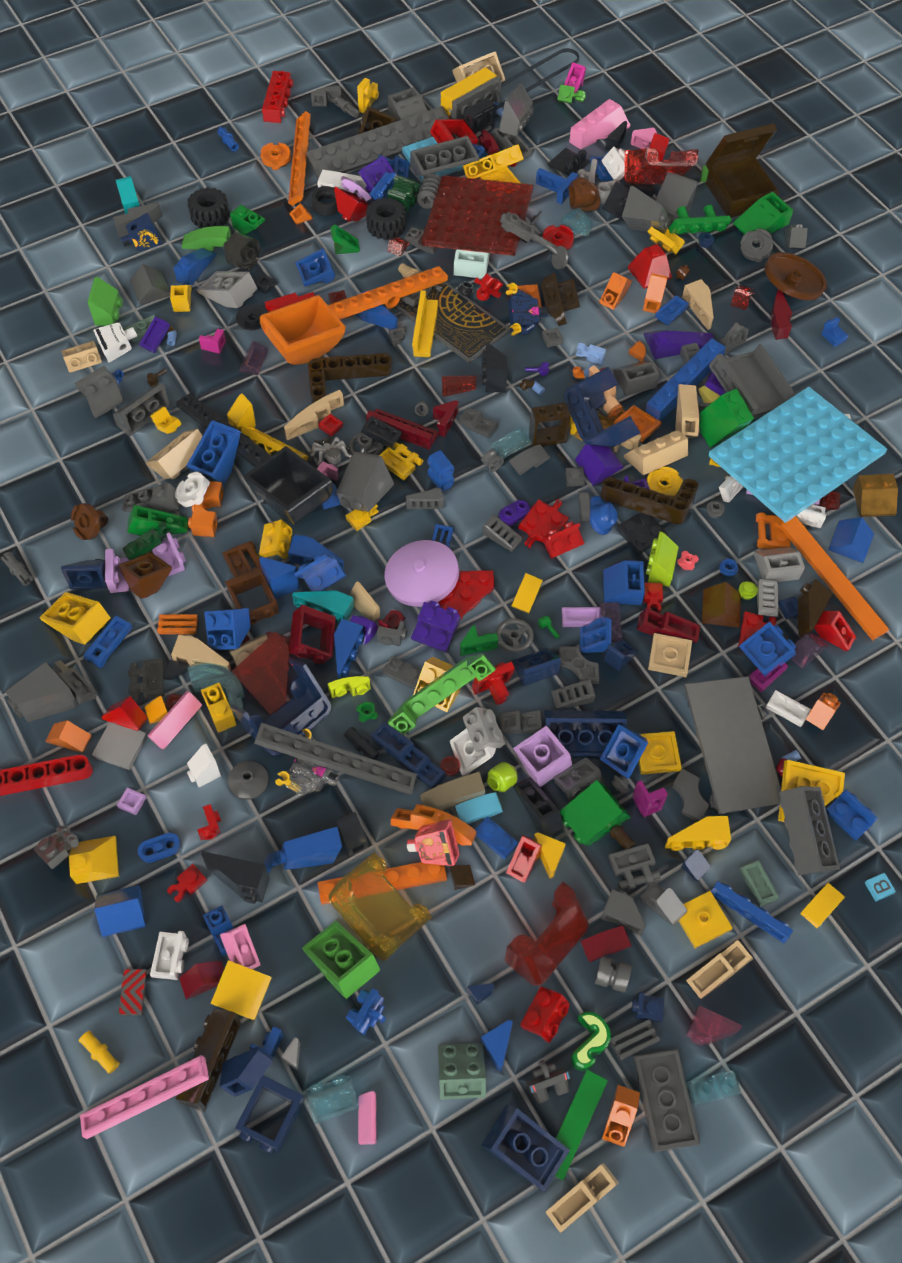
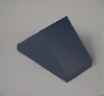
M624 640L609 644L604 661L620 672L638 651Z

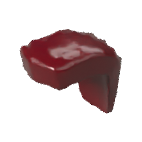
M392 609L382 621L378 619V624L381 627L398 630L400 621H404L406 618L400 611Z

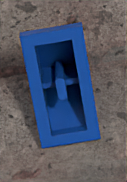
M510 1020L481 1036L480 1042L499 1071H502L513 1023Z

